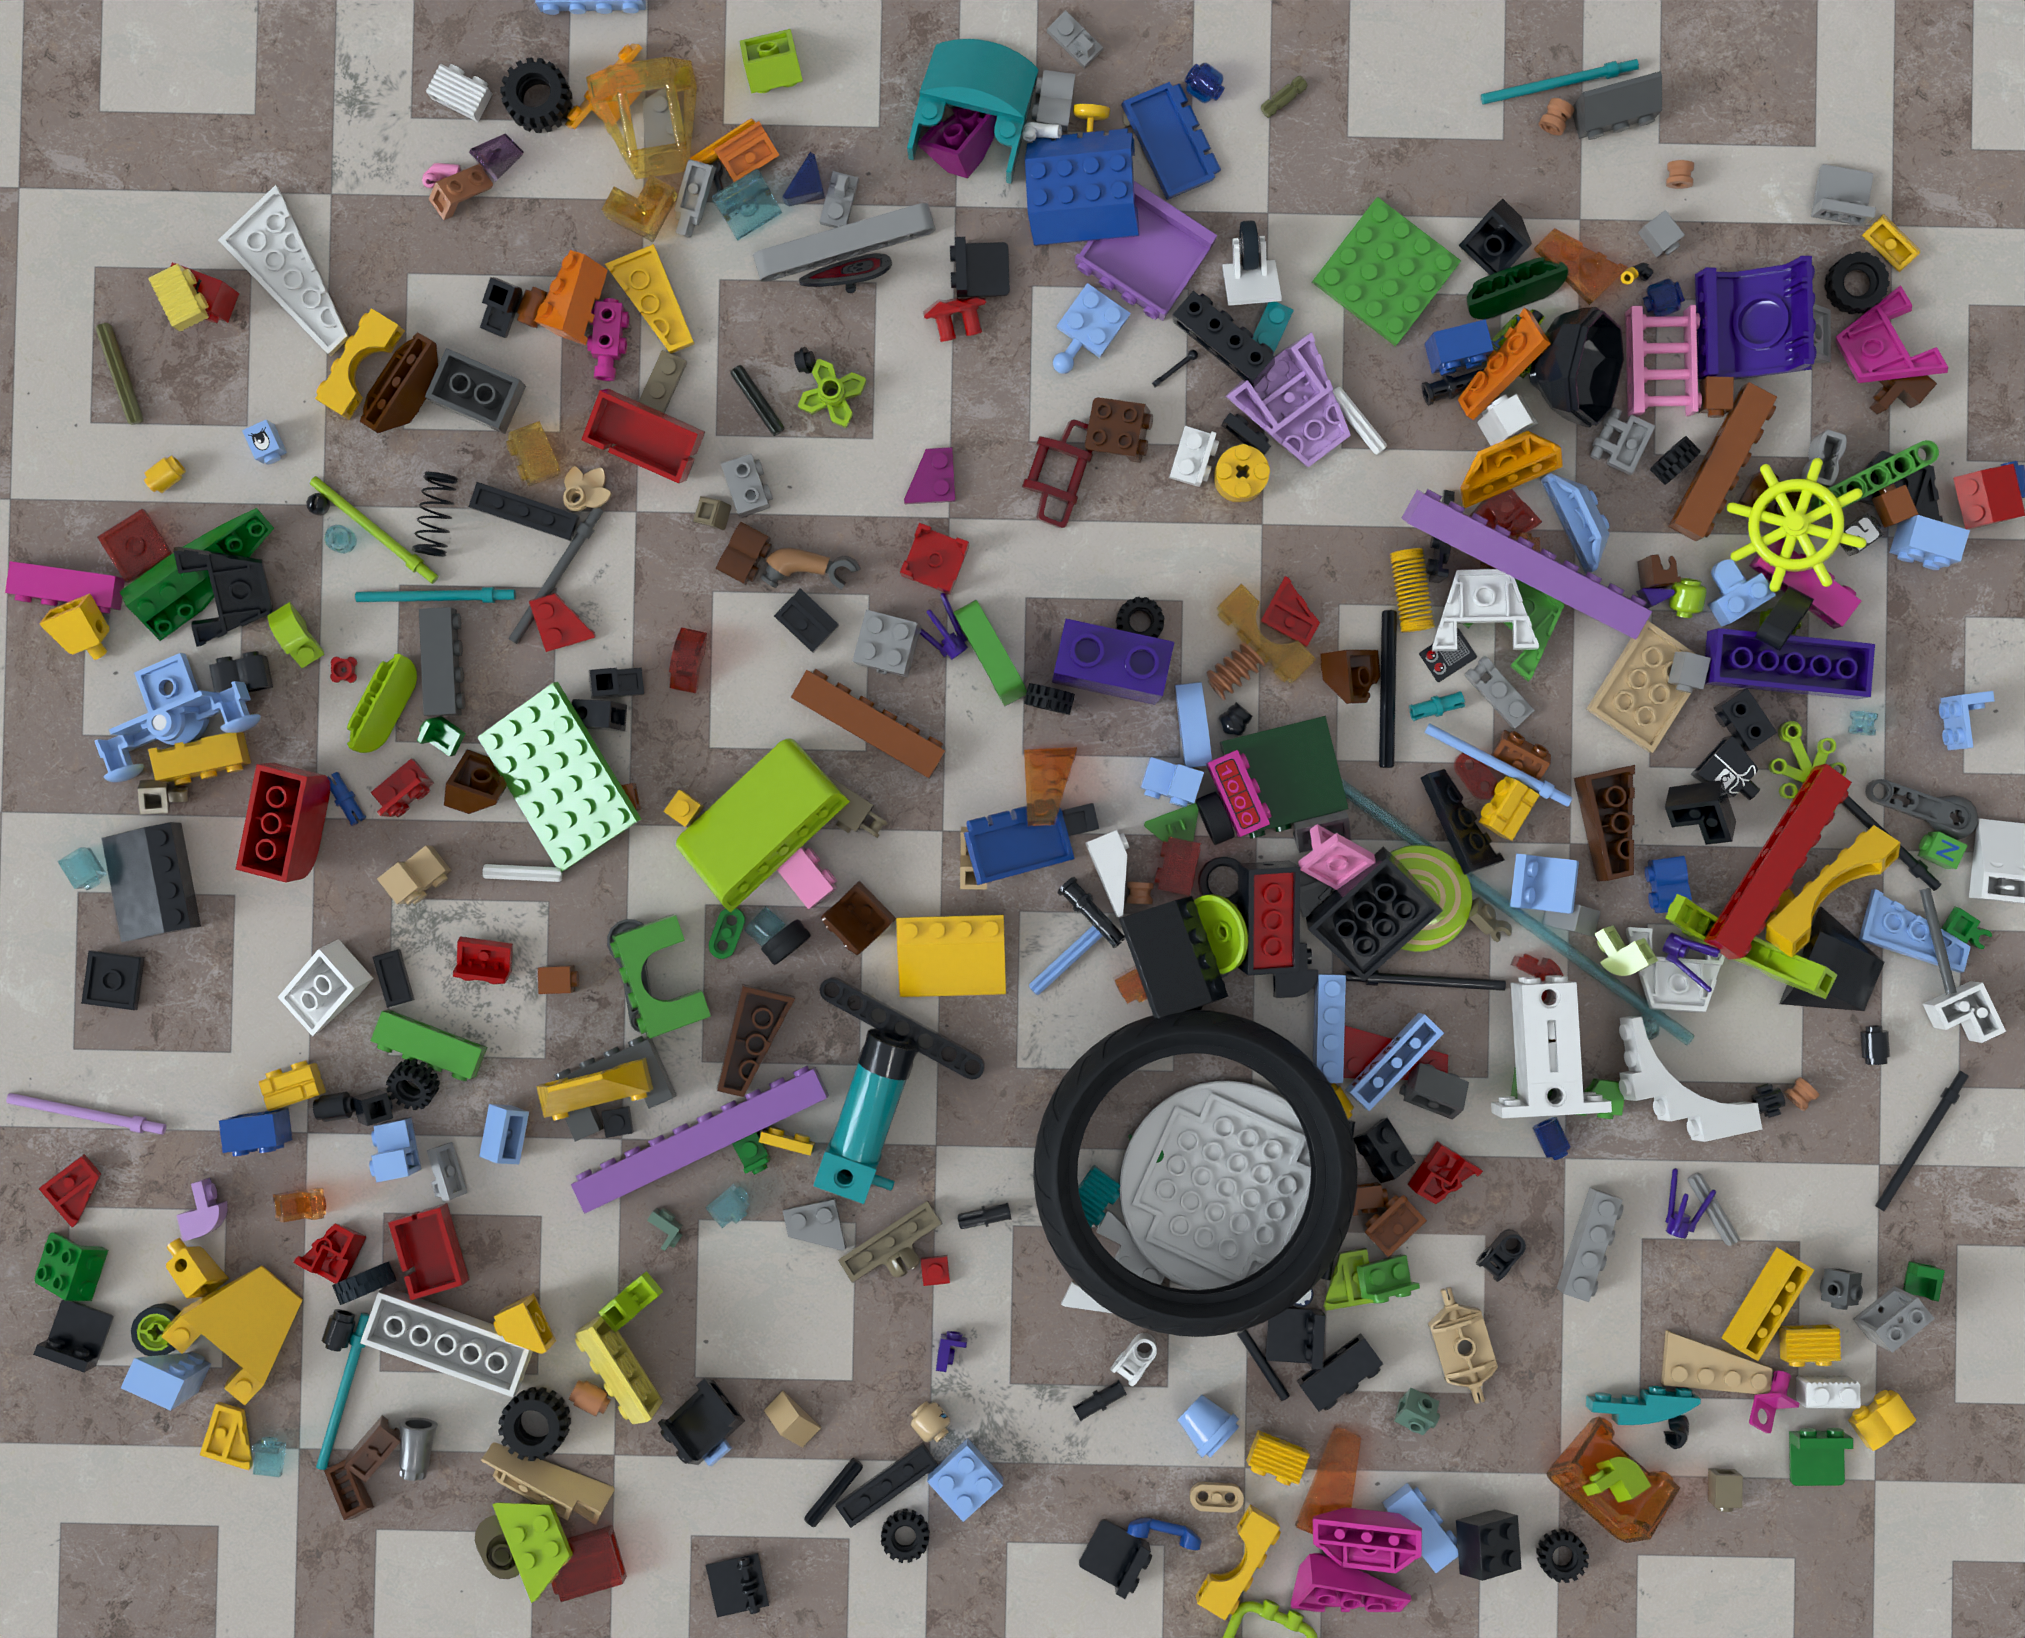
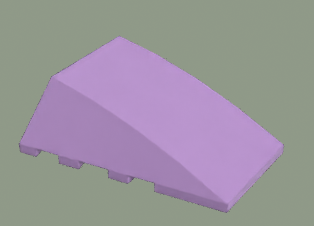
M1312 332L1274 356L1275 365L1254 388L1248 380H1242L1226 395L1232 403L1306 467L1311 466L1351 436L1339 403L1335 399L1332 384L1326 375L1323 367L1324 363L1317 351Z

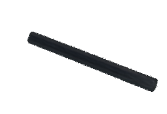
M1384 610L1382 612L1379 766L1381 768L1394 767L1397 643V612L1395 610Z

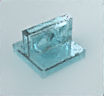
M757 168L712 196V201L737 241L782 213Z

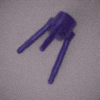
M941 593V599L957 636L954 632L949 634L930 609L927 610V614L945 639L941 641L944 646L922 628L920 634L936 647L943 657L948 655L953 660L968 648L965 644L967 638L961 631L945 593Z
M1670 933L1662 949L1663 952L1668 954L1666 960L1674 963L1707 992H1711L1712 988L1678 958L1684 959L1690 949L1718 957L1720 949Z
M1674 1168L1672 1170L1668 1214L1665 1220L1668 1223L1666 1232L1675 1237L1686 1239L1688 1232L1695 1231L1698 1221L1711 1203L1716 1190H1711L1690 1221L1691 1217L1684 1213L1689 1197L1688 1194L1685 1193L1683 1195L1679 1211L1674 1212L1678 1170Z

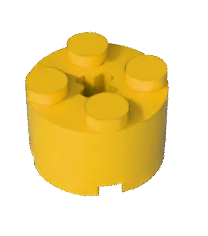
M1241 444L1229 448L1221 455L1215 466L1214 482L1217 491L1222 497L1232 502H1248L1255 499L1268 482L1270 474L1268 461L1258 449L1252 446ZM1238 470H1245V477L1237 478Z

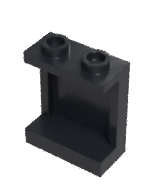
M703 1378L696 1385L699 1390L667 1420L661 1419L658 1422L662 1429L660 1431L661 1435L667 1442L674 1444L678 1450L676 1451L677 1456L685 1464L699 1465L745 1422L744 1418L717 1383Z

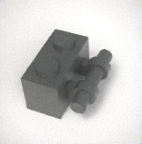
M1419 1063L1409 1073L1407 1086L1403 1084L1399 1094L1403 1095L1404 1101L1453 1120L1464 1110L1469 1082L1460 1079L1456 1074L1437 1070L1430 1064Z

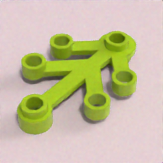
M1795 721L1784 722L1778 728V736L1783 742L1790 743L1801 770L1787 765L1786 761L1782 758L1771 760L1768 768L1773 774H1782L1804 783L1813 767L1826 763L1828 755L1836 749V742L1832 738L1821 739L1817 744L1818 751L1811 765L1800 739L1802 727ZM1790 727H1793L1796 730V733L1793 737L1790 736L1788 733V729ZM1825 741H1828L1830 743V749L1828 751H1826L1823 748V743ZM1777 761L1782 765L1780 771H1776L1774 768V764ZM1836 762L1829 765L1833 769L1836 765L1839 766L1841 769L1840 774L1846 775L1847 768L1843 763ZM1784 783L1779 788V794L1784 799H1794L1799 791L1793 783ZM1786 786L1792 789L1790 796H1787L1784 792Z

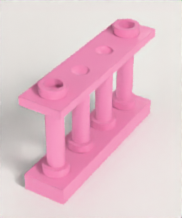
M1690 305L1683 311V316L1646 317V314H1643V306L1630 307L1625 312L1628 417L1631 414L1639 417L1645 413V409L1648 407L1685 406L1686 416H1692L1698 412L1702 404V395L1698 392L1696 330L1700 326V315L1696 313V305ZM1646 327H1684V342L1647 343L1646 340H1643V330ZM1684 353L1685 369L1648 370L1647 367H1644V357L1647 354ZM1647 380H1685V395L1648 396L1644 390V383Z

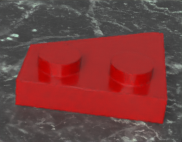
M1286 576L1283 578L1260 620L1264 625L1305 647L1308 646L1320 624L1313 612L1307 607V603L1302 596L1298 594L1291 584V580Z
M557 593L529 601L546 652L596 637L595 632L579 619V616L565 604Z

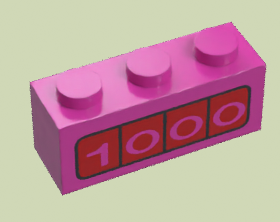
M1238 750L1206 763L1238 837H1242L1270 824L1268 820L1272 817L1266 803L1261 804L1257 794L1261 793L1256 779H1250L1246 769L1250 768V765L1244 753L1239 754Z

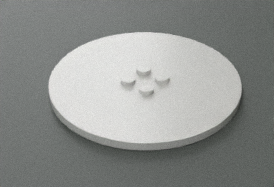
M1229 1080L1211 1081L1187 1087L1169 1096L1150 1111L1137 1127L1128 1143L1120 1170L1119 1184L1121 1186L1119 1191L1121 1210L1130 1236L1139 1251L1155 1269L1171 1281L1187 1289H1213L1235 1283L1256 1273L1281 1252L1300 1223L1310 1188L1311 1165L1305 1134L1295 1112L1286 1099L1268 1089L1245 1082ZM1161 1150H1163V1160L1159 1163H1156L1161 1153Z

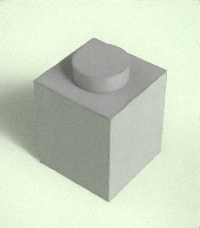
M1666 210L1647 223L1638 232L1656 257L1664 252L1667 256L1681 246L1678 241L1685 236Z
M1675 652L1668 683L1677 685L1676 690L1686 693H1692L1693 689H1704L1711 658L1690 652Z

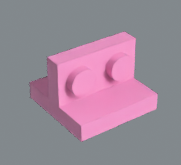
M1317 824L1310 829L1313 851L1300 859L1298 865L1301 871L1338 890L1376 861L1374 854L1338 833L1334 834Z

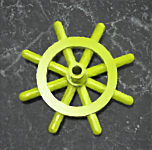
M1820 458L1812 460L1806 479H1790L1782 482L1778 481L1770 465L1763 464L1760 467V472L1769 488L1759 496L1753 507L1734 502L1727 505L1728 512L1749 518L1748 531L1751 543L1733 551L1730 558L1733 561H1739L1756 552L1766 563L1775 567L1769 589L1772 592L1780 590L1786 571L1800 572L1812 568L1824 587H1829L1832 584V578L1823 563L1834 554L1840 543L1857 548H1864L1867 544L1866 539L1844 533L1842 507L1861 498L1863 495L1862 490L1855 488L1836 498L1829 489L1817 483L1823 461ZM1801 492L1795 511L1786 493ZM1812 495L1825 503L1806 514ZM1776 499L1784 516L1767 512L1765 509ZM1831 513L1832 529L1811 524ZM1760 521L1780 526V528L1761 537ZM1808 534L1828 539V541L1817 552ZM1786 537L1780 556L1773 553L1767 547ZM1798 540L1807 557L1790 559Z

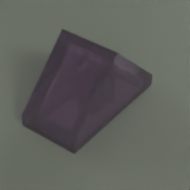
M505 133L471 148L469 153L477 164L496 182L523 155L524 151Z

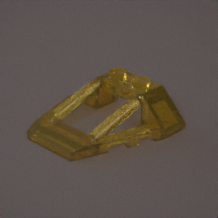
M661 57L621 63L586 77L591 104L603 121L608 134L613 138L635 180L685 172L690 158L697 90L690 60ZM665 87L675 143L637 149L627 93ZM677 91H684V125ZM618 101L624 138L607 102Z

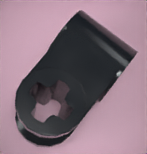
M1504 1230L1480 1254L1476 1265L1479 1267L1483 1266L1489 1271L1496 1282L1502 1280L1514 1263L1525 1252L1526 1244L1524 1239L1514 1230ZM1516 1238L1518 1240L1517 1246L1511 1250L1506 1249L1507 1240Z

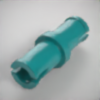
M1461 691L1443 697L1436 695L1431 697V700L1409 705V713L1413 721L1433 715L1439 717L1443 716L1444 712L1464 708L1465 703L1463 702H1465Z

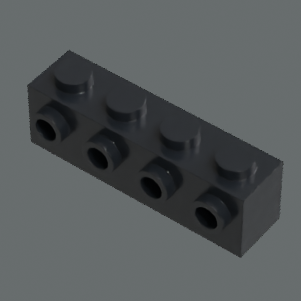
M1192 291L1172 314L1173 323L1244 381L1248 380L1254 388L1275 365L1273 350L1265 343L1260 345L1252 339L1254 336L1247 328L1236 326L1233 323V318L1226 311L1221 310L1219 312L1212 306L1213 302L1205 294L1201 293V295H1198L1195 291Z

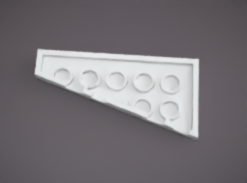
M275 185L218 241L322 349L332 356L348 340L349 335L279 188Z

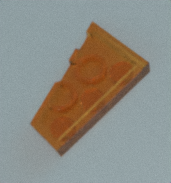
M1555 228L1534 248L1541 257H1545V261H1552L1555 264H1559L1561 261L1568 267V276L1565 281L1589 305L1628 268L1621 263L1617 265L1606 259L1607 256L1599 251L1595 253L1583 246L1582 242Z
M1077 747L1024 750L1028 826L1055 825L1064 790L1076 758Z

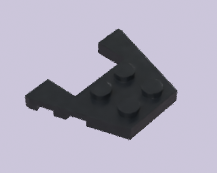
M174 547L173 552L179 574L208 570L219 615L216 618L192 621L191 627L196 647L206 644L207 641L215 637H222L234 628L243 627L273 613L272 600L262 559Z

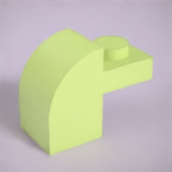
M1613 925L1595 933L1599 948L1608 955V958L1600 963L1606 970L1615 975H1631L1646 969L1658 961L1645 938L1625 946Z

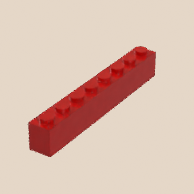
M1828 764L1813 767L1704 939V942L1711 947L1720 949V953L1729 960L1741 959L1749 953L1752 948L1751 942L1765 928L1766 922L1764 921L1769 913L1774 912L1780 903L1779 897L1783 891H1786L1794 881L1792 877L1795 872L1806 863L1808 851L1821 839L1820 832L1824 826L1833 820L1835 816L1834 810L1837 805L1847 798L1849 794L1847 790L1852 783L1850 780Z

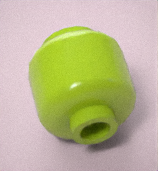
M1681 578V582L1672 585L1671 589L1675 593L1669 598V607L1677 611L1676 616L1692 618L1693 613L1703 611L1707 590L1701 585L1702 581Z

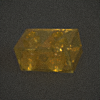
M540 421L509 432V440L506 441V446L510 455L516 456L519 465L516 466V469L522 481L526 480L528 486H532L559 476L561 470Z

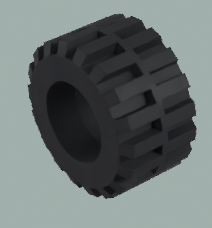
M526 58L527 63L523 64L520 60L516 62L518 67L515 69L510 67L507 70L509 77L504 76L502 79L505 85L500 87L503 105L518 126H523L526 131L530 132L533 129L535 133H542V129H545L547 133L553 131L552 126L556 125L559 128L562 125L560 122L562 118L567 120V110L572 109L573 104L570 99H573L569 89L570 86L559 68L556 69L555 65L550 61L546 64L542 58H538L537 62H534L533 58ZM541 84L550 87V96L544 104L537 107H529L523 104L524 95L532 86Z
M531 1387L527 1391L519 1392L503 1409V1415L499 1418L498 1422L501 1425L498 1433L499 1436L503 1435L504 1437L501 1441L503 1446L507 1444L510 1446L508 1452L511 1455L517 1452L519 1454L517 1458L521 1460L525 1457H528V1461H535L538 1457L542 1460L549 1454L552 1455L564 1442L570 1431L568 1428L571 1424V1418L568 1417L570 1410L569 1407L563 1406L565 1400L562 1397L560 1399L555 1397L557 1392L552 1390L548 1393L545 1387H541L539 1390H536V1387ZM526 1411L541 1413L547 1419L549 1425L548 1434L542 1437L528 1434L521 1423L522 1414Z

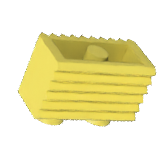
M176 264L148 278L171 326L178 331H183L189 328V326L198 324V322L209 317L205 310L209 307L208 303L201 293L197 294L193 286L197 282L189 268L185 270L181 265Z

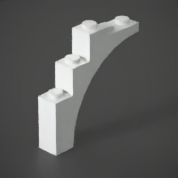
M1627 1016L1620 1018L1619 1033L1624 1041V1060L1629 1071L1619 1073V1089L1625 1100L1639 1101L1654 1097L1653 1110L1658 1120L1675 1121L1688 1118L1687 1131L1691 1136V1140L1706 1142L1762 1130L1758 1103L1745 1101L1719 1103L1701 1097L1684 1087L1666 1070L1656 1056L1647 1038L1642 1017Z

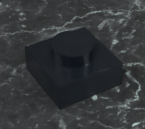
M629 1106L601 1112L606 1138L634 1133Z

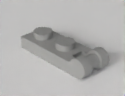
M1483 656L1478 661L1479 665L1474 669L1470 668L1464 675L1504 720L1515 729L1535 710L1495 668L1494 664L1486 656ZM1485 673L1491 677L1486 683L1480 678Z

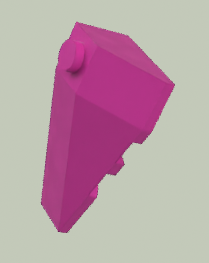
M1321 1553L1309 1554L1299 1565L1291 1599V1608L1325 1612V1607H1341V1612H1350V1609L1365 1607L1367 1612H1401L1411 1601V1595L1363 1571L1341 1567L1330 1557L1324 1556Z

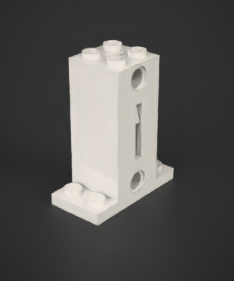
M1562 975L1545 976L1546 981H1541V978L1518 977L1519 982L1511 983L1518 1099H1515L1513 1096L1499 1097V1102H1491L1492 1113L1501 1118L1612 1112L1611 1101L1604 1099L1602 1095L1596 1094V1092H1583L1577 982L1569 981L1568 976ZM1546 990L1547 997L1542 1001V993ZM1552 1089L1553 1092L1551 1097L1547 1098L1549 1090Z

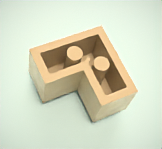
M426 845L407 861L397 862L378 877L377 880L396 904L409 905L413 903L415 905L427 896L425 891L430 887L434 886L437 888L448 879L446 875L452 870L433 846Z

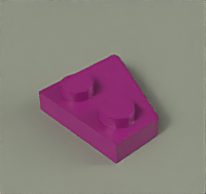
M952 447L925 450L904 498L905 505L955 502Z

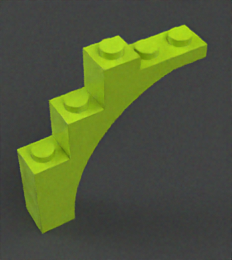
M1679 894L1676 895L1674 901L1670 904L1665 917L1680 928L1684 935L1695 942L1705 945L1708 944L1704 942V939L1718 919L1715 915ZM1754 937L1752 940V948L1745 957L1732 959L1756 968L1774 980L1824 999L1827 998L1837 977V974L1826 966L1796 954L1791 958L1773 944L1758 937Z

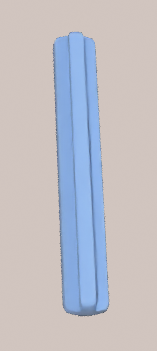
M1094 926L1090 927L1029 984L1030 989L1036 995L1043 992L1102 937L1101 933Z

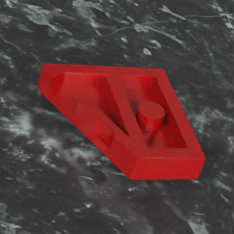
M83 1154L44 1183L39 1190L73 1228L79 1222L101 1177V1173L88 1157Z

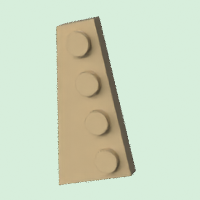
M1666 1330L1661 1384L1664 1386L1750 1394H1767L1770 1392L1773 1370L1771 1367Z

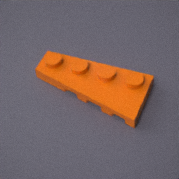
M1525 307L1519 314L1521 320L1514 329L1510 327L1504 335L1507 339L1497 352L1494 350L1487 358V367L1483 372H1477L1458 398V402L1466 416L1472 420L1484 411L1551 344L1533 314Z

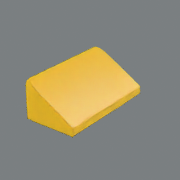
M1882 214L1862 234L1898 272L1903 270L1921 252L1885 214Z

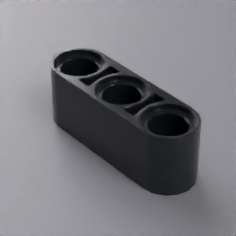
M1789 586L1759 628L1755 638L1780 651L1806 615L1814 599Z

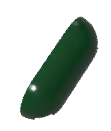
M1539 257L1481 278L1473 284V288L1468 293V311L1475 319H1489L1548 297L1563 285L1568 276V267L1561 261L1558 264L1552 261H1545V257Z

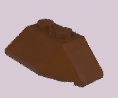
M417 332L413 339L405 342L394 352L366 396L363 415L360 418L362 424L376 433H381L412 422L427 399L425 395L438 368L437 344Z

